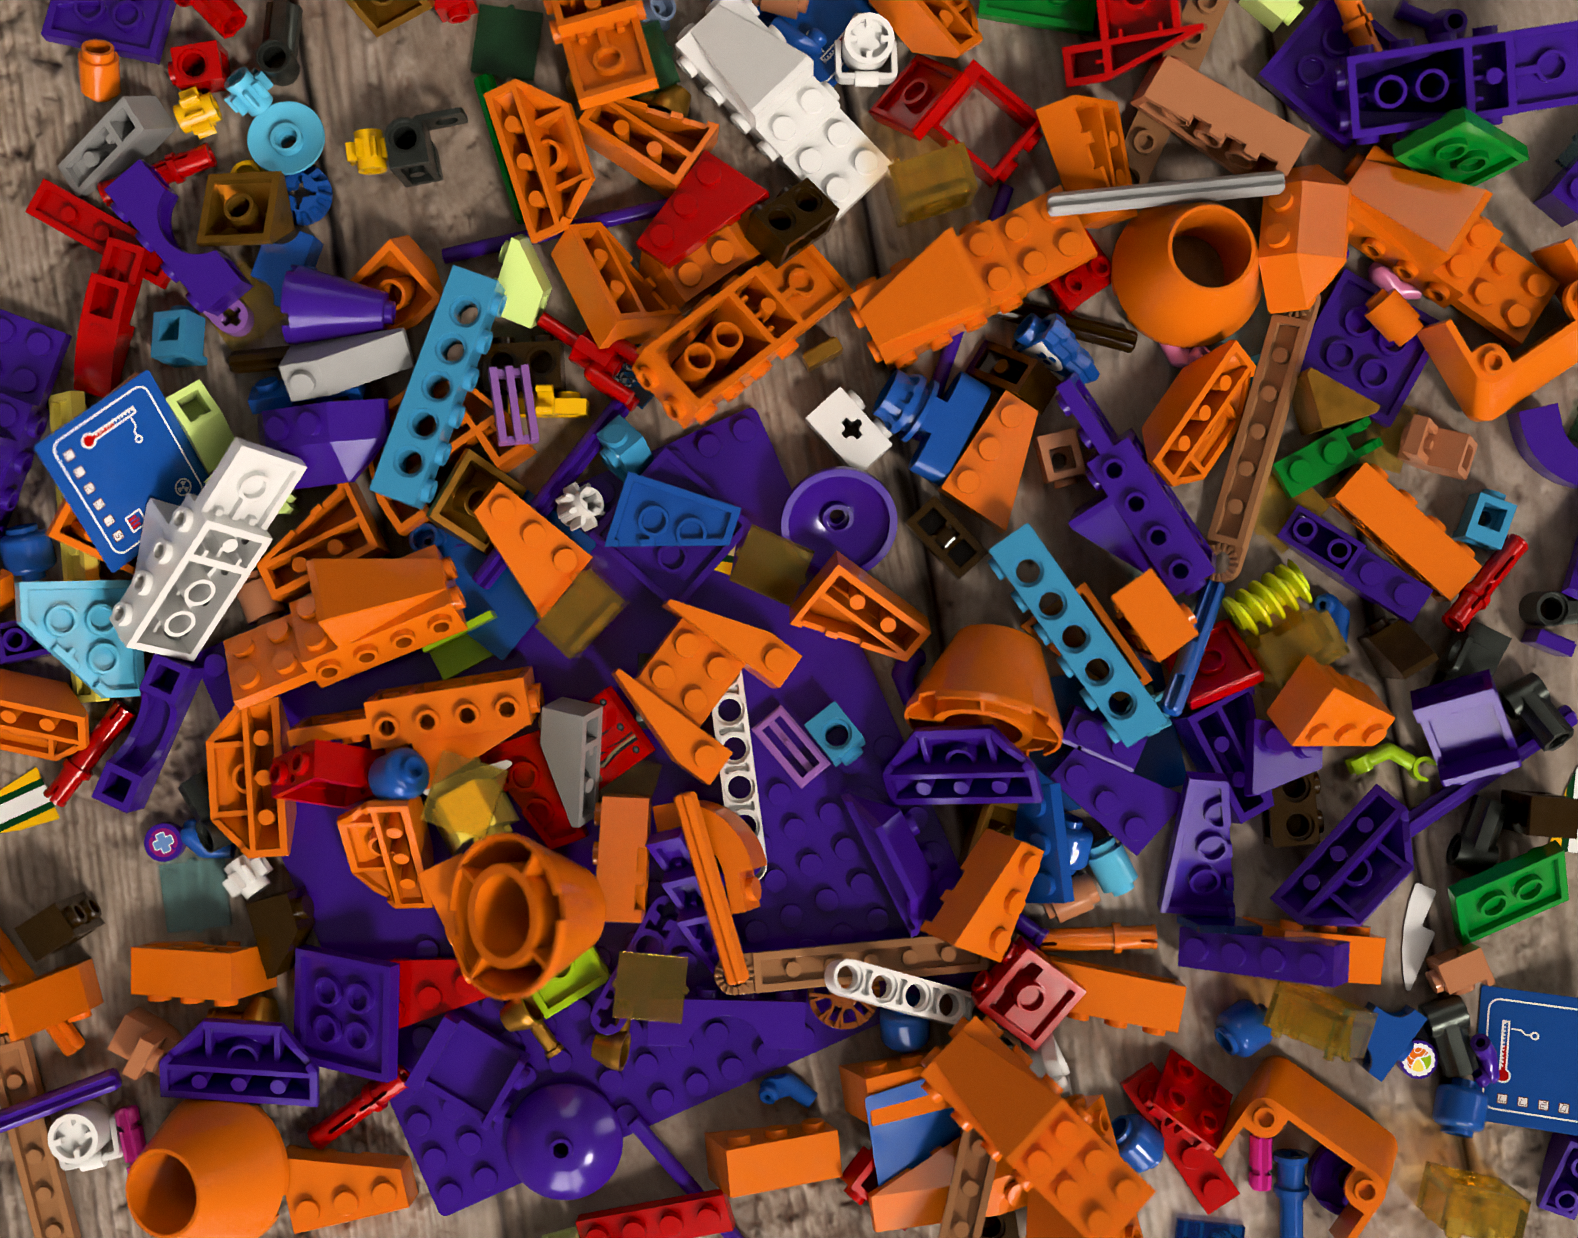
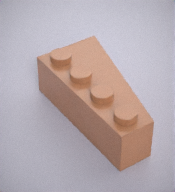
M1166 55L1153 62L1130 101V104L1234 175L1280 170L1284 173V177H1286L1311 136L1291 123L1190 68L1186 61L1176 56Z

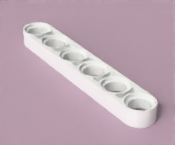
M741 670L712 710L715 740L724 746L729 738L738 737L742 739L746 746V752L741 759H728L720 770L724 807L730 809L738 816L749 815L755 820L756 830L754 833L762 846L767 861L743 673ZM734 699L740 704L741 714L735 721L728 722L720 717L718 709L722 701ZM736 776L747 778L751 784L749 795L742 799L733 797L728 789L732 778ZM767 865L761 867L760 871L755 874L759 880L764 876Z
M836 959L825 970L824 980L826 987L836 995L953 1027L963 1016L969 1021L972 1020V1010L975 1006L970 995L972 992L854 959ZM842 966L849 967L852 972V982L845 989L839 985L837 980L838 971ZM878 975L882 976L887 984L886 992L880 998L876 997L872 991V982ZM911 985H915L920 992V1000L914 1007H911L906 1000V991ZM945 994H948L953 1002V1009L948 1016H944L939 1008L940 999ZM991 1019L1000 1029H1005L997 1022H995L993 1019ZM1000 1037V1038H999V1039H1001V1040H1008V1039L1003 1038V1037Z

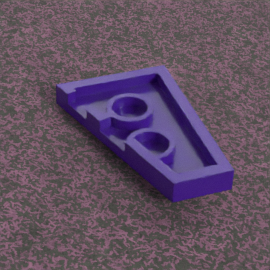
M50 0L41 35L48 42L81 48L82 43L88 40H105L113 44L114 50L120 57L159 65L176 3L174 0Z

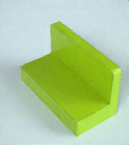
M489 610L466 622L467 630L422 648L424 653H430L443 680L450 679L495 656L467 634L498 618L494 610Z

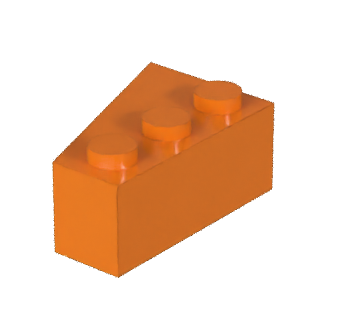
M1005 390L955 463L949 476L938 489V492L998 532H1006L1039 411Z
M605 793L602 796V802L595 803L594 825L600 826L599 841H594L592 862L593 865H597L596 879L602 888L605 899V922L642 923L647 912L650 851L645 845L649 834H651L652 795Z

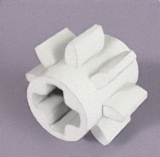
M574 482L563 488L564 495L555 499V502L558 504V518L561 522L570 527L572 532L580 527L586 532L598 526L596 519L605 515L603 511L604 501L599 491L591 487L590 483L579 487Z
M242 854L224 868L228 879L223 881L222 885L232 898L242 894L248 901L271 885L267 874L274 869L265 857L253 859L247 858Z

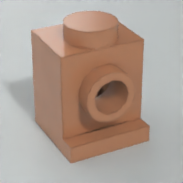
M1075 427L1038 436L1032 440L1044 485L1054 483L1055 489H1060L1078 484L1076 477L1085 474L1086 469ZM1055 454H1059L1064 458L1065 464L1062 468L1053 466L1052 457Z
M1473 943L1465 946L1458 944L1425 958L1429 971L1425 973L1431 989L1436 994L1444 991L1448 994L1462 995L1474 990V984L1478 982L1487 986L1496 984L1481 947Z

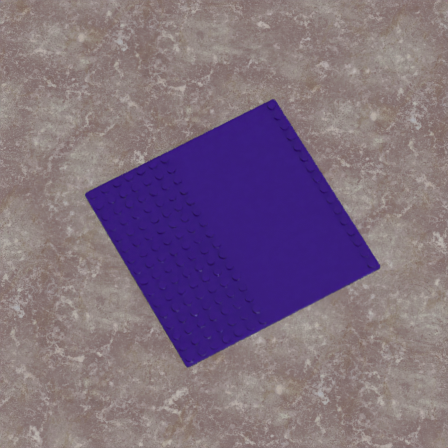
M747 408L651 451L655 459L666 447L727 502L740 507V513L754 524L736 544L731 575L713 570L685 604L771 632L802 655V658L780 688H770L746 669H742L767 855V870L759 880L762 890L759 900L760 907L731 915L745 953L911 937L840 794L845 790H850L890 804L882 773L904 744V740L860 644L839 637L837 639L825 636L823 632L805 626L800 628L789 624V608L816 575L799 566L790 556L784 545L780 519L783 505L792 489L758 412L754 408ZM610 470L578 484L581 487L590 483L591 487L599 491L603 497V511L605 515L619 501L624 483ZM558 504L553 508L556 512ZM605 515L596 519L597 522L599 523L605 517ZM581 527L578 529H580L582 532L589 536V534L594 528L586 532ZM596 542V547L590 553L592 559L543 619L540 616L504 660L493 656L452 678L532 666L535 683L541 682L545 705L561 697L588 702L612 685L634 717V706L611 673L614 669L619 668L634 679L638 674V653H653L678 619L661 607L664 602ZM458 544V545H456L455 547H461V546H467V545H466V544ZM291 611L288 612V613H286V614H284V615H281V616H279V617L281 618V617H283V616H286V615H288V614H291ZM223 642L200 651L194 660L195 663L205 668L202 679L221 721L235 705ZM422 648L326 687L321 688L314 680L274 697H281L291 728L304 717L364 708V702L380 689L443 680L430 653H424ZM726 699L720 703L718 712L723 720L732 722L740 716L741 707L736 700ZM834 701L863 735L866 742L861 747L864 751L862 755L847 766L842 762L835 767L804 726V724ZM779 705L784 707L831 763L830 766L802 789L751 730ZM540 706L541 710L531 725L525 726L500 743L539 730L538 721L543 706ZM711 712L700 729L715 739ZM779 716L774 720L813 767L817 766L820 762L784 719ZM767 726L763 732L799 775L804 777L808 772L773 730ZM650 729L642 730L656 750L599 790L598 802H602V796L605 793L652 795V806L674 802V797L678 794L695 791L698 800L711 801L724 806L720 772L710 785L700 782L669 758ZM834 729L829 733L827 742L832 746H841L847 741L848 732L844 729ZM369 734L366 735L367 740L347 744L372 749ZM738 737L729 738L724 744L726 748L733 752L729 758L731 760L741 759L746 752L745 743ZM342 738L330 740L331 742L343 744ZM409 744V748L413 750L412 744ZM384 748L375 749V750L385 751ZM477 757L443 780L486 766L487 764H483ZM736 776L730 780L728 789L733 797L742 799L749 795L751 784L747 778ZM507 791L506 794L520 819L510 825L513 829L512 833L523 835L548 848L524 817L520 806ZM422 793L419 796L422 799L432 839L435 866L452 858V855L431 817V814L434 813L433 810L436 808L437 801ZM296 801L297 815L291 852L289 856L281 857L294 887L297 888L305 885L307 894L314 903L316 923L313 930L322 948L381 960L456 957L435 907L395 909L386 902V897L374 892L351 873L337 825L338 816L349 811L348 809ZM895 805L900 808L903 815L911 812L921 832L914 836L920 850L928 847L938 869L932 871L936 883L922 922L923 925L925 920L933 921L944 904L940 897L946 889L951 891L954 889L963 873L933 806ZM653 808L651 814V834L657 833ZM749 815L739 816L755 832V820ZM593 818L586 823L589 836L552 849V851L585 867L596 877L597 865H593L592 855L594 841H599L600 826L594 825ZM468 848L465 849L464 851L460 852V853L465 854V852L468 850ZM651 853L649 860L647 912L658 897L668 895L661 885L664 871ZM715 856L722 884L729 904L724 873L720 862ZM761 867L754 869V875L760 871ZM669 902L667 906L660 904L657 908V911L661 914L660 920L657 925H654L650 920L646 925V929L657 931L666 940L670 931L663 930V927L669 919L676 921L679 914L674 911L676 905L673 902ZM604 923L602 933L594 945L611 973L615 970L641 923ZM679 928L634 1007L629 1029L631 1034L630 1051L622 1071L610 1069L591 1057L592 1043L595 1035L599 1032L593 1028L590 1014L607 982L548 1019L544 1017L543 1021L556 1040L564 1046L560 1053L550 1059L544 1054L545 1050L530 1029L510 1032L504 1027L499 1012L509 999L499 1000L487 997L456 1008L454 1011L531 1055L525 1065L531 1069V1072L521 1089L518 1091L512 1087L505 1100L512 1104L500 1125L492 1121L486 1132L480 1128L482 1124L480 1120L423 1087L418 1093L411 1088H406L389 1101L438 1212L443 1216H448L523 1183L515 1174L508 1158L506 1146L507 1131L511 1118L520 1103L532 1092L543 1086L558 1082H573L596 1090L614 1107L622 1125L624 1138L633 1134L627 1124L637 1115L648 1126H651L880 1024L879 1011L881 1007L878 1006L875 1013L861 1026L851 1029H836L824 1024L813 1013L808 1002L807 988L797 989L798 994H806L805 1050L765 1049L760 1035L749 1023L731 1016L716 1017L704 1022L692 1034L687 1047L647 1046L648 997L651 991H657L658 986L662 985L680 986L681 992H696L697 987L700 986L718 987L713 974ZM919 931V934L916 936H924L929 934ZM650 935L642 937L637 943L639 955L646 959L655 957L659 951L658 940ZM631 970L621 972L617 979V985L624 993L635 992L640 984L638 975ZM981 971L918 978L959 989L972 983ZM723 973V976H722V977H723V980H724V982L727 984L726 979H725V975H724V973ZM879 981L880 997L886 992V981ZM911 985L906 993L914 994L920 999L919 989L915 985ZM815 987L814 992L828 994V988ZM609 990L606 996L607 998L614 999L610 1008L607 1010L600 1009L598 1015L602 1017L600 1024L605 1028L610 1023L615 1024V1012L619 1005L618 996L612 990ZM775 991L764 992V994H775ZM829 998L816 1001V1005L821 1013L831 1004ZM859 1001L854 1005L862 1015L867 1011ZM834 1007L829 1018L830 1020L835 1021L840 1010L839 1007ZM848 1008L844 1011V1022L856 1020L852 1009ZM447 1012L398 1029V1064L403 1065L410 1074ZM558 1143L555 1145L558 1153L566 1154L569 1152L566 1144Z

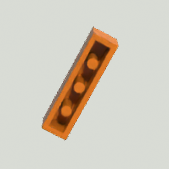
M1367 462L1354 465L1324 500L1406 574L1433 589L1431 596L1437 602L1452 601L1482 567L1474 559V551L1465 543L1452 540L1445 533L1447 530L1445 525L1436 517L1423 514L1416 507L1418 504L1417 500L1407 491L1394 488L1387 481L1389 478L1388 474L1374 463L1368 464Z
M1046 954L1057 967L1082 984L1087 991L1066 1015L1067 1017L1080 1021H1089L1090 1016L1103 1018L1104 1024L1121 1029H1126L1128 1023L1142 1026L1143 1032L1156 1036H1165L1166 1031L1178 1033L1187 989L1180 980Z

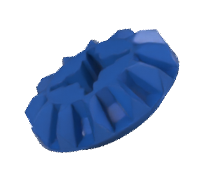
M310 166L300 173L284 176L287 192L298 190L299 184L302 181L307 191L316 194L303 197L302 203L297 205V199L288 194L294 225L306 226L321 220L329 211L333 199L332 186L327 176L314 166Z

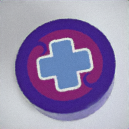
M163 822L151 827L144 838V847L147 854L159 862H167L178 858L186 848V845L182 843L180 838L182 828L172 822Z

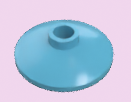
M292 101L278 102L270 105L263 113L253 119L247 134L248 149L254 161L265 171H281L284 176L300 173L312 166L320 157L325 144V130L318 115L308 106ZM288 141H296L293 146L285 148Z

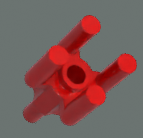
M544 312L540 316L537 325L572 348L568 357L569 360L584 370V377L590 381L592 387L612 400H619L632 412L640 399L634 396V391L614 378L621 370L624 362L633 367L639 357L636 352L638 347L626 339H620L612 343L609 348L599 349L589 329L579 335Z

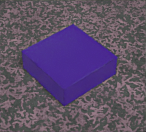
M1529 628L1525 630L1521 642L1560 657H1572L1577 645L1575 641L1545 629Z

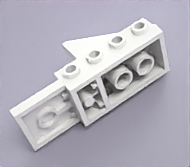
M713 0L705 10L707 14L696 25L693 22L688 24L677 37L678 42L675 44L678 55L677 64L691 79L695 76L705 86L703 91L716 106L719 107L722 104L731 113V121L743 134L750 133L758 142L757 148L771 163L776 161L783 169L786 168L799 182L808 177L840 209L835 218L838 221L893 168L892 162L840 109V103L838 102L840 96L827 81L821 84L813 76L814 61L807 54L787 44L785 37L774 25L771 24L767 27L758 18L760 13L750 0Z
M235 437L199 496L188 493L180 506L150 498L146 505L132 583L120 602L114 606L109 618L125 647L192 662L195 660L272 542L273 538L267 529L307 469L306 464L301 458Z

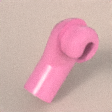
M1373 262L1369 266L1368 280L1370 283L1381 289L1384 288L1387 292L1395 288L1406 300L1421 298L1422 292L1413 285L1403 280L1400 281L1391 268L1378 262Z
M1159 343L1168 362L1178 368H1183L1210 352L1205 346L1183 349Z

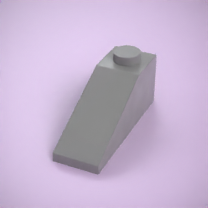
M123 96L57 167L75 195L79 198H84L98 189L97 184L99 182L113 179L139 159L142 160L154 152L177 127L157 96Z
M403 327L291 345L278 367L291 402L337 394L414 367L415 360Z
M561 697L542 707L538 721L541 730L540 745L571 827L579 828L594 818L595 803L599 799L603 706Z

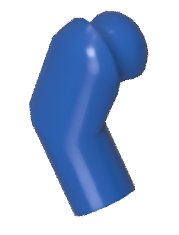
M776 17L771 22L785 37L787 44L809 56L819 55L822 53V47L827 44V36L818 28L811 29L806 36L781 17Z
M1323 593L1317 596L1313 602V608L1329 626L1327 645L1347 647L1350 622L1349 610L1333 594Z
M195 818L184 822L183 829L180 831L181 841L198 857L234 858L236 853V845L234 843L209 853L199 841L195 825L197 821Z
M788 1072L768 1076L761 1082L758 1091L760 1100L765 1104H774L775 1100L790 1096L806 1109L813 1103L818 1094L797 1076Z

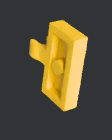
M536 384V391H533L536 418H590V402L586 398H581L580 392H557V398H555L553 385ZM520 391L518 398L520 418H526L523 393ZM508 399V414L511 415Z

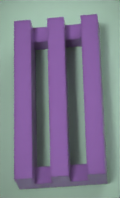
M529 364L520 365V368H513V365L505 366L504 369L489 367L488 376L498 446L538 443L539 432ZM515 378L521 379L528 435H523ZM501 379H506L514 436H507L499 384Z
M779 705L751 729L801 789L831 765L782 705ZM779 716L784 719L820 762L817 766L813 767L774 721ZM767 726L773 730L808 772L804 777L799 775L763 732Z

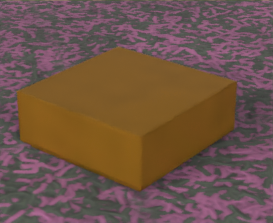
M833 336L804 352L802 362L807 371L811 372L840 356L843 352V347L838 338Z

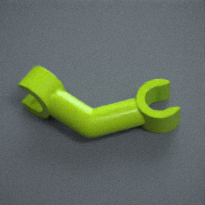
M1385 743L1344 761L1350 775L1356 773L1358 776L1373 769V766L1390 759L1406 768L1412 779L1424 782L1429 780L1419 774V764L1424 762L1427 765L1437 766L1432 758L1414 756L1393 743Z

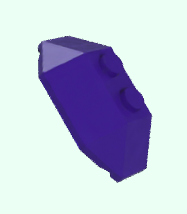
M388 399L322 402L262 411L257 416L260 445L301 458L306 464L307 469L294 489L354 482L373 461L381 447H385L391 432Z
M993 724L916 727L882 773L891 805L1042 803L1044 798L1036 765Z
M1376 783L1273 893L1270 899L1293 920L1303 926L1360 927L1414 870L1408 808Z
M850 790L841 792V797L911 938L918 935L936 883L932 871L938 869L928 847L920 850L914 836L921 832L911 812L903 815L898 806Z
M205 1017L159 1061L160 1097L318 1107L320 1103L319 1067L283 1022Z

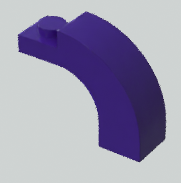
M1558 403L1508 414L1507 419L1512 439L1526 463L1535 472L1549 481L1561 486L1578 489V448L1570 442L1564 432Z

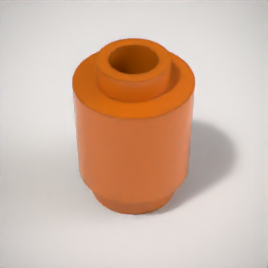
M93 39L82 43L81 50L78 52L80 90L93 101L109 102L121 93L119 55L114 50L113 44L105 40Z
M1382 288L1365 303L1369 309L1365 312L1364 316L1389 343L1394 341L1398 347L1413 338L1424 326L1418 320L1420 314L1395 288L1389 292Z

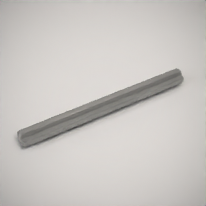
M1279 170L1050 193L1047 197V211L1049 216L1055 217L1278 195L1285 190L1284 173Z

